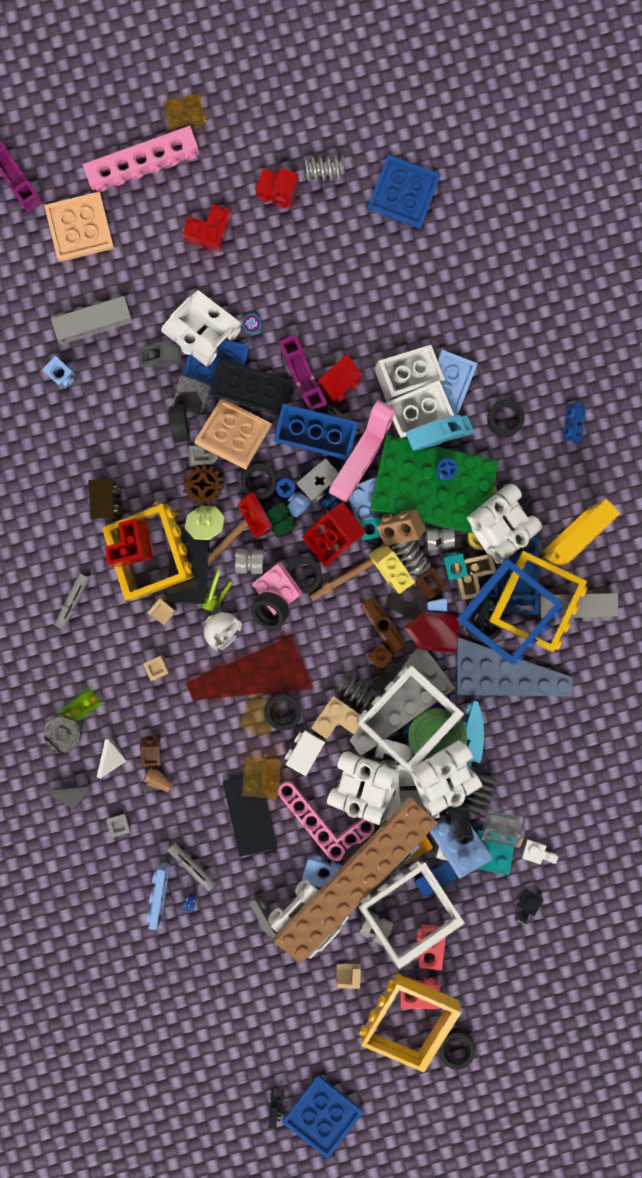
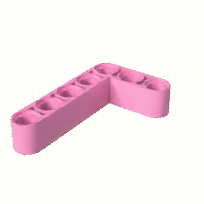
M380 400L375 403L366 431L334 480L329 490L330 494L345 502L348 501L384 443L393 421L395 408Z
M284 781L279 786L278 794L325 854L333 861L341 860L346 850L357 843H362L375 830L374 823L364 820V818H359L339 836H336L293 782ZM290 786L293 792L290 795H285L282 792V788ZM302 801L305 807L302 810H297L294 807V803ZM314 816L317 822L314 825H309L306 822L307 817ZM363 822L371 824V828L367 831L362 830L360 826ZM325 831L329 834V837L326 840H321L318 834ZM347 835H355L356 840L353 843H348L345 840ZM334 846L341 849L340 854L333 855L330 852L331 848Z

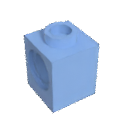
M56 356L42 369L62 389L65 386H70L76 376ZM59 370H64V376L61 378H57V372Z

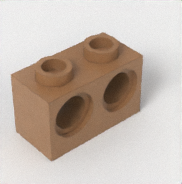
M404 510L398 515L386 514L376 526L385 546L419 540L426 530L417 510Z

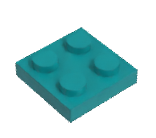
M477 829V836L492 858L491 861L478 869L509 875L516 837L514 835Z

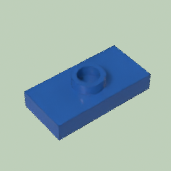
M447 860L430 870L441 888L457 879ZM423 875L414 880L424 898L434 893Z

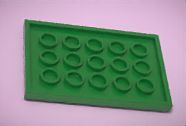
M386 435L369 510L385 514L391 513L392 515H398L404 510H417L423 523L474 534L467 517L492 497L499 461L436 446L413 451L409 440ZM446 458L454 460L458 466L456 474L449 481L440 480L436 475L437 466Z

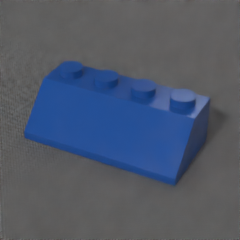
M282 404L274 442L348 460L358 422Z

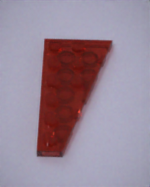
M291 636L186 682L193 700L314 689Z

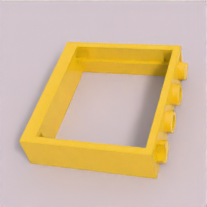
M607 499L588 507L540 553L541 559L556 567L569 563L620 513Z
M160 504L102 527L108 546L121 542L118 531L119 522L134 518L143 520L160 513L179 572L178 575L137 590L130 566L114 567L125 601L136 600L194 578L191 571L192 565L188 562L186 556V546L182 543L180 537L181 530L176 525L174 519L175 512H172L170 505Z
M522 551L515 564L521 570H523L526 562L529 561L578 584L551 642L548 643L535 637L538 640L535 645L554 652L562 644L563 640L560 638L563 631L567 632L571 625L569 621L571 615H575L579 608V604H577L579 598L584 597L588 589L585 586L587 581ZM512 571L488 622L522 639H526L529 633L499 620L519 579V576Z
M396 973L393 980H389L384 995H380L377 1007L370 1012L368 1022L360 1029L361 1046L425 1072L461 1014L460 1002L453 997ZM399 990L445 1009L419 1052L374 1033Z

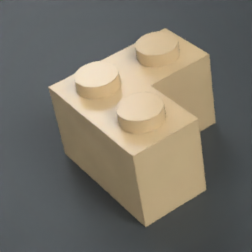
M488 554L464 560L468 576L455 579L460 601L474 598L480 592L477 577L496 572L491 555ZM455 563L452 565L454 574L462 572L460 564Z
M333 695L311 728L326 739H328L337 724L355 734L359 728L358 722L360 720L358 717L361 714Z

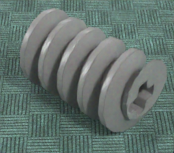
M336 155L333 156L332 161H330L329 156H326L324 162L321 156H318L317 162H315L313 156L309 162L305 157L308 182H311L312 176H314L315 181H318L320 176H322L323 181H326L327 175H329L330 180L333 181L335 175H337L338 180H341L342 175H344L343 155H341L340 161H338Z
M416 540L394 544L392 546L393 549L399 547L396 555L403 554L399 560L407 561L403 566L405 568L410 567L408 570L409 574L419 575L430 568L431 565L427 562V558L423 556V551L419 550L420 546L418 543H415Z

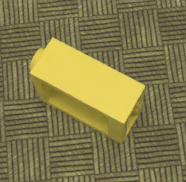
M381 544L368 554L386 582L397 593L400 594L415 583L394 551L385 546V544Z

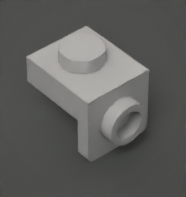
M189 446L187 448L189 466H203V464L211 466L218 459V455L200 446Z

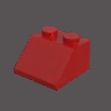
M346 354L318 379V385L333 404L337 401L340 403L347 397L346 392L351 388L353 390L362 383L360 381L362 374L350 356Z

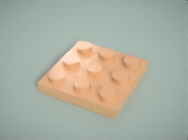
M100 191L44 205L59 262L114 249Z
M220 400L195 439V444L247 469L268 434L272 423L232 403Z

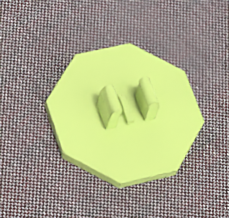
M199 506L187 515L185 529L193 539L210 540L222 532L225 517L215 506Z

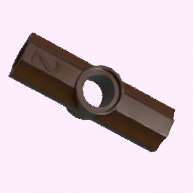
M374 597L360 606L392 654L406 645ZM380 620L388 622V628L385 631H381L378 628Z

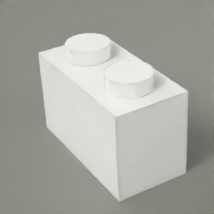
M304 730L303 733H298L294 740L297 743L294 750L289 749L284 759L287 760L286 765L306 776L325 740Z

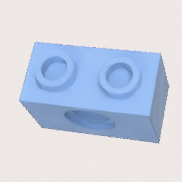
M318 855L308 856L301 881L307 879L314 886L322 888L342 867V863L333 860L331 863L323 861L324 858ZM326 868L329 871L328 876H320L319 870Z

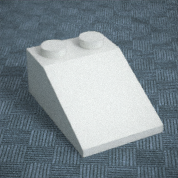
M432 345L379 360L374 368L387 402L438 380L440 382L445 380Z
M439 380L386 402L387 405L396 409L392 424L398 438L407 439L406 432L454 416Z

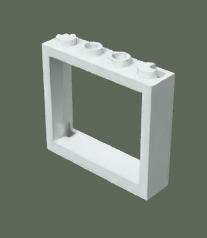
M413 666L409 669L405 667L398 674L400 677L396 683L392 681L384 689L386 693L383 697L377 696L371 703L373 707L369 711L364 710L358 717L360 720L358 725L409 773L411 768L418 765L464 715ZM412 677L443 705L452 716L420 751L407 762L367 723L398 689Z
M415 862L409 867L410 871L405 874L401 872L392 878L394 882L388 886L386 883L376 889L378 893L372 897L369 894L360 901L362 904L358 906L390 958L399 969L465 924L425 862ZM419 872H422L451 917V920L397 956L367 908Z

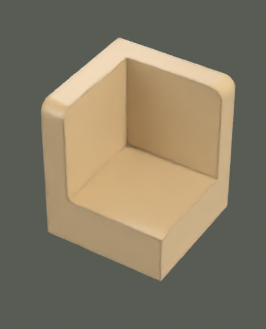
M159 598L148 611V614L165 626L177 611L164 599Z
M164 655L143 664L150 681L172 673Z
M338 963L336 988L360 989V964Z

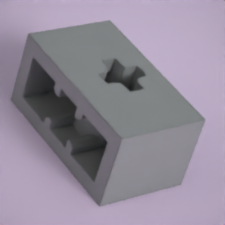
M325 458L296 484L312 502L314 500L318 502L326 495L324 492L329 487L331 488L339 473ZM317 478L320 480L322 478L324 479L323 486H321L320 484L317 486L315 485L317 483Z

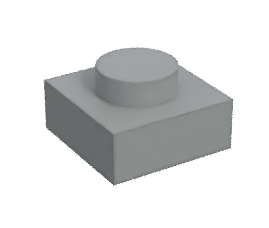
M126 813L106 819L111 838L131 832Z

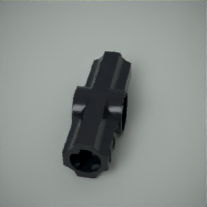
M463 803L457 807L447 806L445 811L446 821L448 825L452 826L457 843L467 845L473 842L474 835L469 823L470 814L468 807L464 806Z

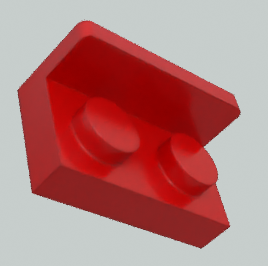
M255 493L248 494L237 506L256 538L270 532L269 528L272 525Z

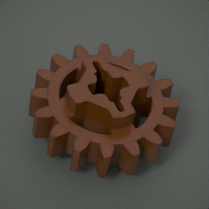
M203 464L202 469L196 465V471L189 469L190 476L184 475L187 482H182V485L187 488L183 492L189 493L187 499L193 498L194 505L199 501L201 507H203L204 502H207L210 506L211 500L217 502L216 496H222L219 490L224 489V486L220 485L224 480L223 478H217L220 473L219 471L213 473L214 468L212 466L208 470L205 464ZM200 474L199 478L193 480L196 475ZM208 474L215 479L216 483L208 480ZM203 481H205V483L209 485L208 487H204V490L197 486L199 484L201 485ZM191 489H197L199 497L195 496ZM210 491H214L211 496L207 497Z

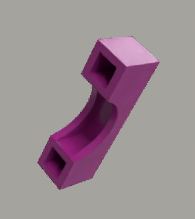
M0 140V174L26 212L29 213L43 204V202Z
M296 334L279 341L280 351L307 410L320 412L326 409L327 402L310 370Z

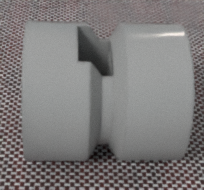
M436 525L425 526L427 551L438 550L439 547L454 549L455 536L453 529L438 528Z
M236 549V574H246L248 571H251L252 574H263L264 550L253 549L249 553L247 549Z
M369 911L386 939H388L393 923L385 918L379 919V915ZM364 917L359 926L358 933L366 938L372 937V941L383 946Z

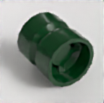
M284 502L265 513L271 525H273L271 530L276 538L285 535L298 526L293 516H288L289 510Z

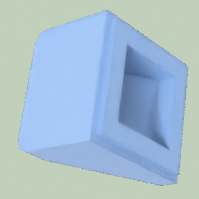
M443 598L427 602V611L447 613V600Z

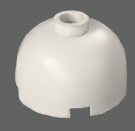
M221 612L211 615L205 621L204 637L215 651H217V648L223 650L235 640L237 636L234 634L237 630L240 632L242 623L230 613Z

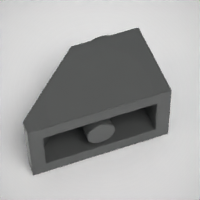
M161 341L139 348V366L141 368L170 367L181 364V348L178 344Z

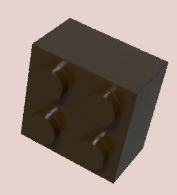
M112 478L88 480L90 519L96 522L120 521V516H123V507L119 505V497H122L121 486H118V483Z

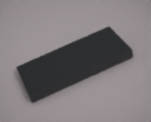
M219 359L209 397L280 417L282 404L287 405L292 380Z
M179 527L181 530L180 537L182 543L186 546V556L188 562L192 565L191 571L194 578L167 587L166 602L206 604L210 540L193 539L185 527ZM171 547L168 578L179 574Z
M261 773L222 781L239 856L242 857L276 849L277 843Z

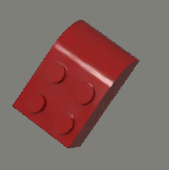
M342 502L327 512L302 536V539L323 566L326 567L367 532Z

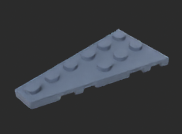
M461 638L457 640L456 695L572 697V677L524 660H521L519 664L514 663L511 665L493 649Z

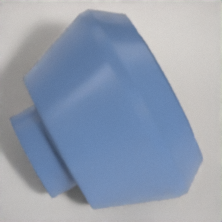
M294 493L287 500L290 503L287 507L293 517H298L310 506L312 501L302 493L298 495Z

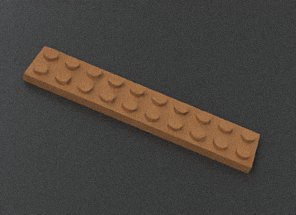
M409 797L272 938L274 943L302 964L361 903L360 901L368 896L438 824L436 820Z

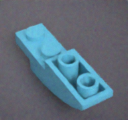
M456 415L406 432L413 451L439 445L444 441L469 436L474 433V430L467 415L461 417Z
M475 700L467 704L465 710L467 718L465 722L462 721L468 739L466 746L472 754V759L467 762L469 769L471 768L472 761L480 763L484 745L483 718L479 703Z

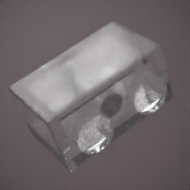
M487 810L483 819L482 840L520 848L525 837V818Z

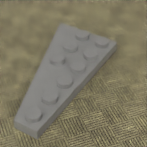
M416 648L400 670L401 672L405 667L409 669L413 666L444 696L455 690V687L427 650ZM398 674L393 680L394 683L400 678ZM410 677L369 720L367 725L385 740L438 701L416 680ZM361 727L357 729L350 739V742L361 757L378 745Z

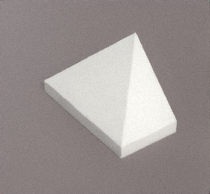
M112 738L105 739L97 778H102L126 762V759Z

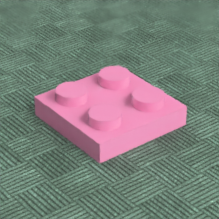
M281 562L252 583V586L259 595L264 592L275 593L281 596L288 605L303 594ZM268 606L273 615H275L277 612Z

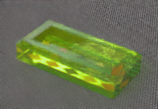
M90 689L60 709L59 713L67 725L71 726L102 704L93 690Z

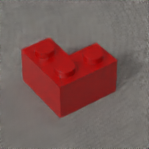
M263 168L255 189L256 196L263 202L271 201L280 208L292 209L299 190V174L280 168L278 173Z
M212 204L206 222L188 216L182 233L184 241L221 253L232 219L231 210Z
M134 518L119 522L121 542L105 546L108 566L123 567L153 559L147 521Z

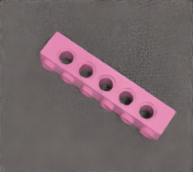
M188 126L82 165L93 192H103L107 187L122 185L129 179H139L143 174L158 172L166 166H175L185 159L192 160L196 155H199V150L191 127ZM176 146H182L181 150L175 151L173 149ZM157 153H164L162 157H156ZM142 158L147 159L143 164L138 163ZM128 165L126 170H120L121 166ZM106 171L111 172L109 176H102Z

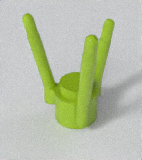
M217 569L210 593H206V604L200 605L201 608L213 612L216 607H220L221 601L232 585V581H229L217 599L214 592L221 572L220 569Z

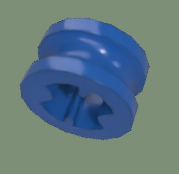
M187 893L183 911L189 910L190 913H193L196 895L191 897Z

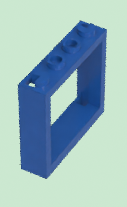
M506 559L457 618V621L511 665L514 663L519 664L525 656L523 654L527 647L531 649L538 641L535 637L539 632L543 634L550 626L549 620L552 617L556 619L562 612L561 606L563 603L509 559ZM508 569L512 570L554 604L512 656L467 621Z

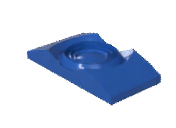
M531 538L527 546L519 548L508 559L516 564L522 551L539 558V538ZM527 561L522 571L539 583V566ZM510 569L499 580V597L512 572ZM519 577L502 614H539V592Z

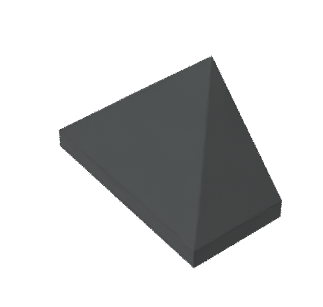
M91 785L52 788L49 790V795L75 809L91 790Z

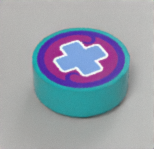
M254 314L245 316L242 321L244 331L248 334L258 333L261 329L260 318Z

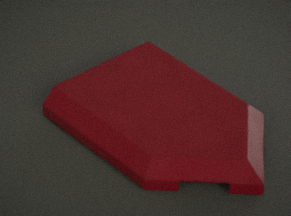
M421 611L403 629L411 637L418 649L455 653L459 630L457 618L459 615Z

